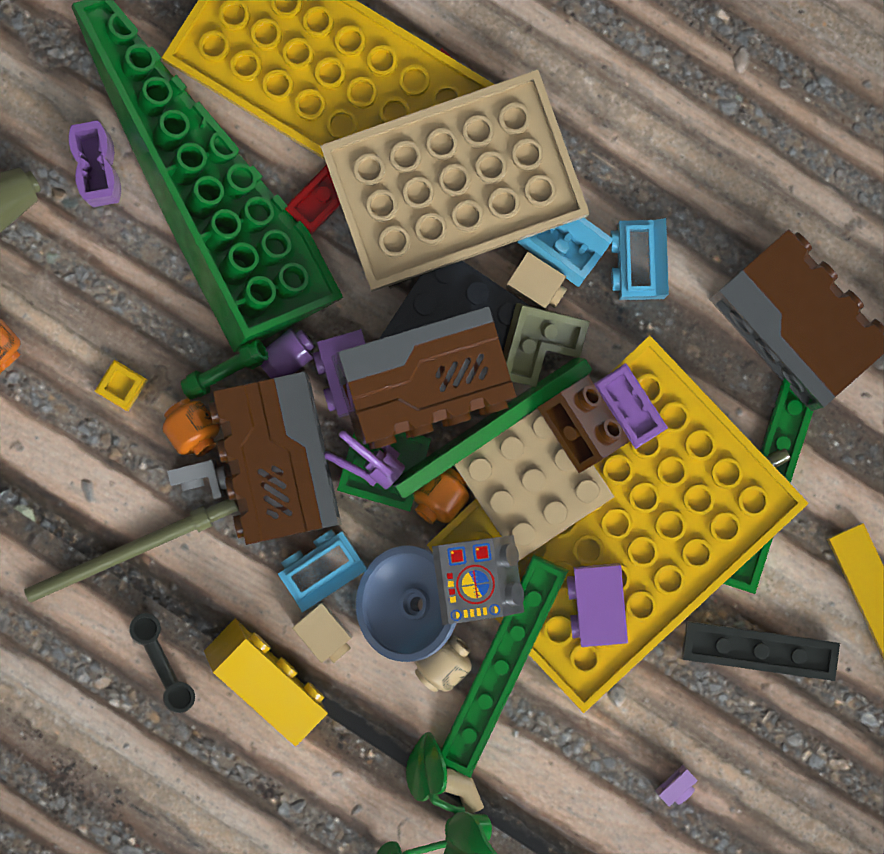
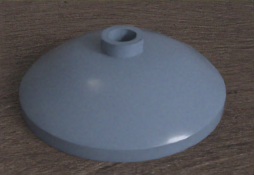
M399 546L383 552L367 567L368 570L364 572L358 586L356 613L360 629L371 647L388 659L400 662H414L426 659L444 646L456 623L442 625L433 552L416 546ZM420 599L423 601L421 610L418 608V601Z

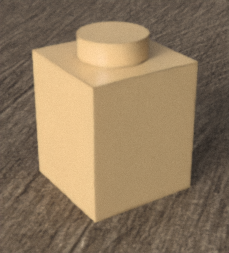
M527 252L508 281L506 288L536 308L546 310L548 305L556 308L567 291V288L562 286L566 276Z
M324 602L292 627L321 663L328 658L335 663L351 649L347 642L353 636Z

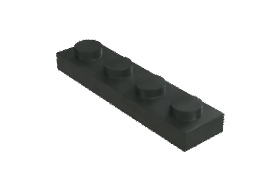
M686 621L681 659L835 681L840 643Z

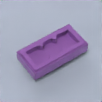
M626 363L594 383L635 449L668 429Z

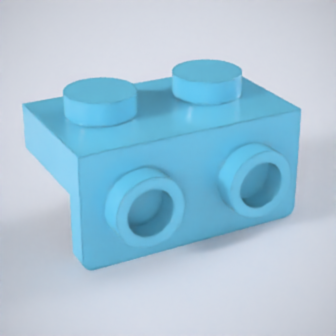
M582 218L519 240L517 243L565 275L566 279L579 287L613 239L586 218Z

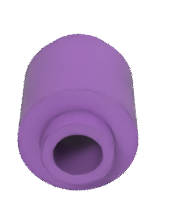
M290 328L266 347L268 360L264 361L260 366L271 379L294 374L314 358L310 351L315 348V345L302 329L295 333Z

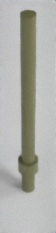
M226 499L208 508L203 505L190 511V516L24 589L28 601L32 603L196 529L198 532L206 530L213 526L212 522L239 511L238 504L234 500Z

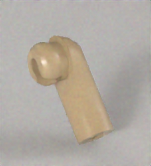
M447 768V786L444 792L459 796L463 807H465V812L475 813L483 809V803L472 777L470 778L451 768Z

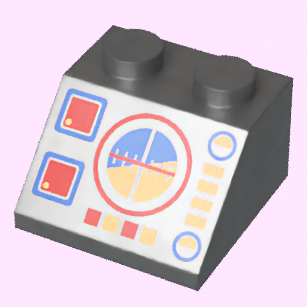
M514 535L432 546L442 625L503 617L524 612V590L520 584L518 569L519 552L515 546Z

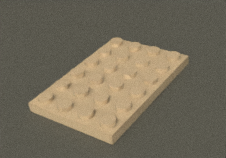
M539 70L320 145L371 292L585 218L590 214Z

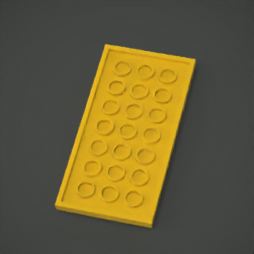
M198 0L161 57L170 66L324 160L320 145L495 85L357 0Z

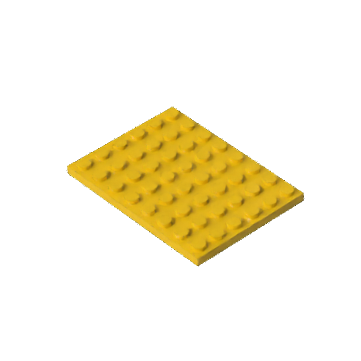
M650 335L611 372L626 363L668 429L637 449L633 447L631 442H628L594 464V467L615 497L518 561L520 582L533 554L569 570L529 656L583 713L593 706L809 504ZM475 499L436 535L427 546L432 551V546L502 536L478 500ZM620 563L628 643L581 647L580 638H572L570 615H578L577 600H569L567 576H574L573 567ZM504 616L496 617L495 619L501 624Z

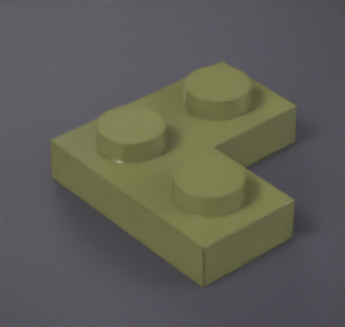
M516 303L503 350L511 381L536 387L546 350L580 358L590 321Z

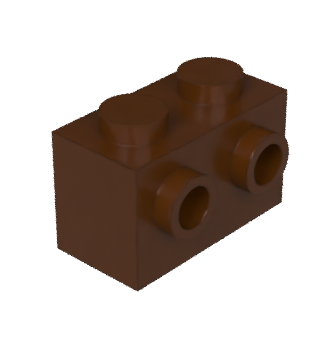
M589 376L538 407L539 412L578 473L583 472L630 442Z

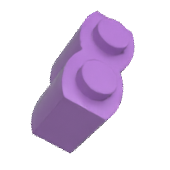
M98 120L71 125L69 130V146L73 157L78 162L75 177L80 195L92 207L119 203L121 182L118 173L112 166L115 151L111 136Z

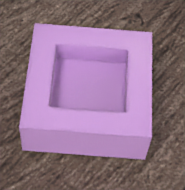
M682 765L655 791L669 807L674 802L680 805L694 793L695 789L692 786L698 780Z

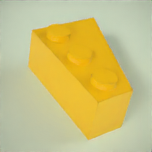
M235 618L204 650L211 670L296 747L328 714L321 702L325 697L310 682L304 685L295 677L298 672L290 663L282 657L278 660L269 651L271 649L270 646L255 632L251 634Z

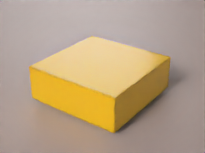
M114 359L94 392L129 412L148 379Z

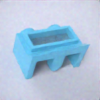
M666 218L619 221L617 230H611L610 237L613 239L610 244L611 253H617L618 268H612L611 272L612 291H619V300L665 299L669 295Z
M331 529L313 541L317 548L307 555L303 556L299 550L281 562L285 569L278 573L302 613L368 570L344 531L335 535Z

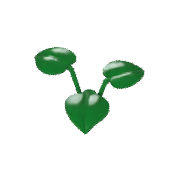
M427 732L423 734L408 759L406 781L410 793L417 801L430 799L433 805L454 813V816L449 818L445 824V840L409 849L403 853L396 841H389L380 847L377 854H423L445 848L444 854H497L488 842L492 834V825L487 815L465 812V807L454 806L438 797L439 794L445 791L447 786V768L442 752L432 733Z

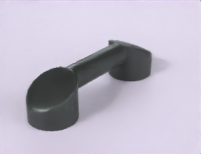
M139 614L130 623V637L137 644L144 646L166 689L163 693L164 705L174 713L186 712L194 704V690L187 683L178 681L157 639L161 631L158 619L152 614Z

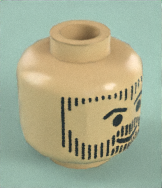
M454 635L435 654L426 659L415 661L417 666L415 674L431 691H451L471 671L472 665L468 657L471 650L461 638Z

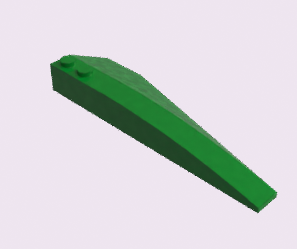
M82 0L73 3L72 10L131 148L233 352H237L238 348L247 342L251 343L256 339L263 341L341 300L343 295L309 230L301 221L297 222L285 210L288 207L278 194L274 195L261 180L263 176L254 165L250 167L238 153L239 148L203 105L200 102L196 103L185 91L187 86L177 75L173 76L160 61L161 56L153 46L148 47L137 34L138 29L114 0Z

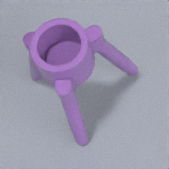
M345 431L339 433L340 438L367 460L364 467L368 471L328 451L324 452L325 459L362 477L370 485L374 486L378 483L384 489L389 488L399 478L405 468L397 460L400 453L390 445L381 447L384 452L377 449L374 453H371Z

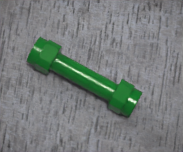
M258 339L251 343L247 342L238 348L239 353L226 361L205 372L194 371L188 374L186 378L181 380V388L184 394L190 400L202 397L210 393L211 385L245 367L254 369L262 365L264 361L268 360V352L264 344Z

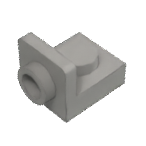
M209 460L167 471L170 485L177 486L181 484L182 491L205 486L203 479L209 478L213 498L225 497L223 489L226 488L225 478H227L224 466L217 467L216 460Z

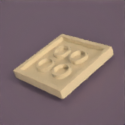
M538 409L454 465L500 535H514L515 546L519 552V560L615 497L594 465L578 473Z

